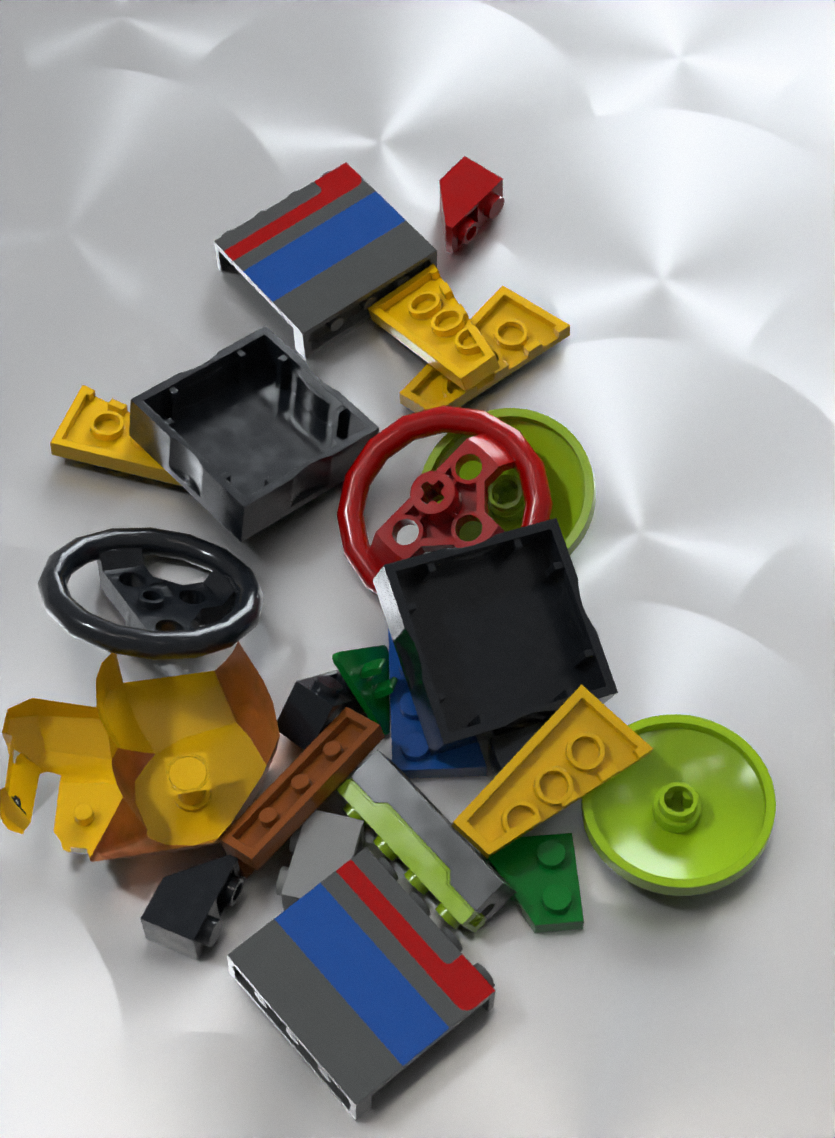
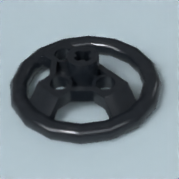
M152 527L112 528L77 537L49 556L38 581V588L46 612L73 637L110 653L150 660L198 658L232 647L257 626L264 602V594L252 569L227 549L191 534ZM150 554L184 560L211 571V574L204 582L187 585L163 580L152 576L144 566L143 555ZM97 560L101 588L124 618L125 626L115 624L89 613L74 600L67 586L71 574L87 563ZM234 605L233 610L229 612L226 616H224L229 611V609Z

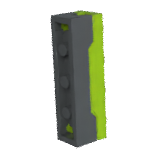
M378 749L350 776L349 780L347 779L337 789L348 802L343 807L346 814L350 818L363 820L364 827L368 824L378 834L373 840L374 844L391 861L399 857L409 868L404 874L406 879L421 894L425 895L430 891L440 901L435 910L455 930L462 925L476 933L486 923V920L490 919L516 893L472 844L451 826L452 823L403 771Z

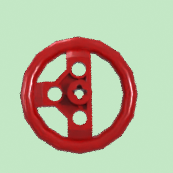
M443 405L404 415L369 439L345 474L337 511L344 556L366 588L377 594L373 579L385 564L444 548L473 546L488 540L496 534L505 532L488 515V487L504 471L513 468L519 474L525 501L521 527L550 520L553 502L545 465L519 430L484 410ZM442 433L473 436L467 438L436 471L425 472L415 479L411 486L410 497L376 531L370 546L364 512L370 485L386 461L414 440ZM466 462H480L482 470L476 478L465 480L459 477L460 469ZM476 521L482 524L481 534L475 540L463 541L459 538L460 529L467 522ZM407 525L417 526L419 534L414 542L408 545L397 543V534L401 528Z

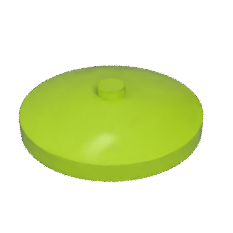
M501 408L486 411L519 430L543 461L553 502L550 519L557 518L569 555H571L586 535L596 505V481L585 450L577 438L565 426L542 413L520 408ZM447 433L432 450L424 465L422 474L428 471H436L467 438L473 436ZM478 461L466 462L460 469L459 477L465 480L476 478L482 470V464ZM514 468L504 471L488 487V515L506 532L521 528L525 508L520 477ZM476 521L467 522L460 529L459 538L463 541L475 540L481 534L482 524Z
M665 714L648 717L629 724L628 726L647 742L653 750L646 757L582 797L581 811L583 824L588 839L596 853L610 869L623 879L640 888L665 895L692 896L705 894L723 888L738 880L756 864L763 854L772 833L776 814L773 782L761 757L738 734L721 724L705 718L682 714Z

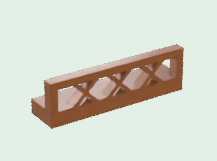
M346 707L219 838L226 854L238 858L242 877L247 879L255 870L258 871L382 741L385 735L380 724Z

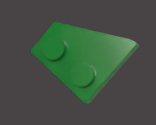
M572 833L520 837L488 859L480 852L516 891L510 899L518 903L522 909V916L534 933L583 929L584 918Z

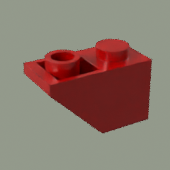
M466 156L439 180L440 213L445 248L448 253L453 255L464 243H470L475 238L478 229L489 219L496 218L504 205L503 178Z

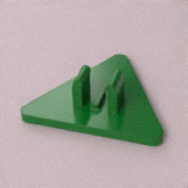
M385 645L334 653L332 655L333 663L370 720L380 724L384 735H388L390 733L389 694L393 692L398 682L396 677L389 679L388 648Z

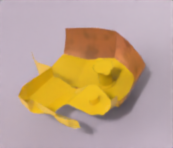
M239 641L231 655L215 671L123 683L116 653H111L102 662L96 677L97 707L31 698L7 709L2 735L8 748L9 762L5 787L0 789V817L7 829L24 834L25 829L31 823L39 774L51 772L61 775L53 832L61 841L63 850L67 852L88 854L90 861L95 862L108 859L153 856L218 844L220 842L219 838L252 804L277 750L280 737L273 701L262 677Z

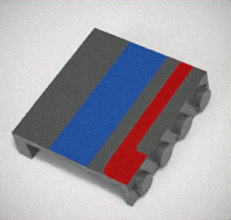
M347 162L332 171L325 172L319 179L300 190L292 192L287 198L267 210L260 211L252 219L233 230L225 232L214 241L218 269L223 271L233 265L293 327L295 349L305 359L371 319L368 308L433 263L437 268V250Z
M367 848L360 851L227 955L229 973L355 1120H358L372 1108V1095L471 1013L481 1005L489 1012L494 1007L496 992L494 980L489 972L481 964L476 963L472 965L461 953L463 950L462 945L452 931L447 927L439 929L429 918V908L422 898L413 891L408 894L397 882L398 875L391 864L383 857L376 859Z

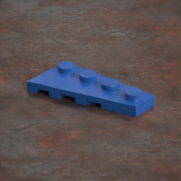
M388 628L390 679L392 677L398 679L393 692L390 694L392 761L409 779L487 776V766L479 742L431 756Z

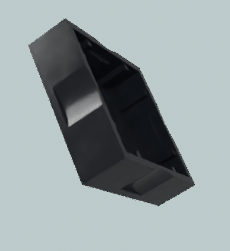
M267 326L220 350L204 364L174 375L132 398L130 402L129 436L240 542H243L343 482L345 474L368 440L379 433V427L338 390L319 379L309 368L305 360Z
M557 518L499 533L473 546L444 548L385 564L373 579L431 756L489 739L509 727L524 728L540 723L544 718L552 716L581 684L603 704L618 693L597 631L584 610L579 592L578 577Z

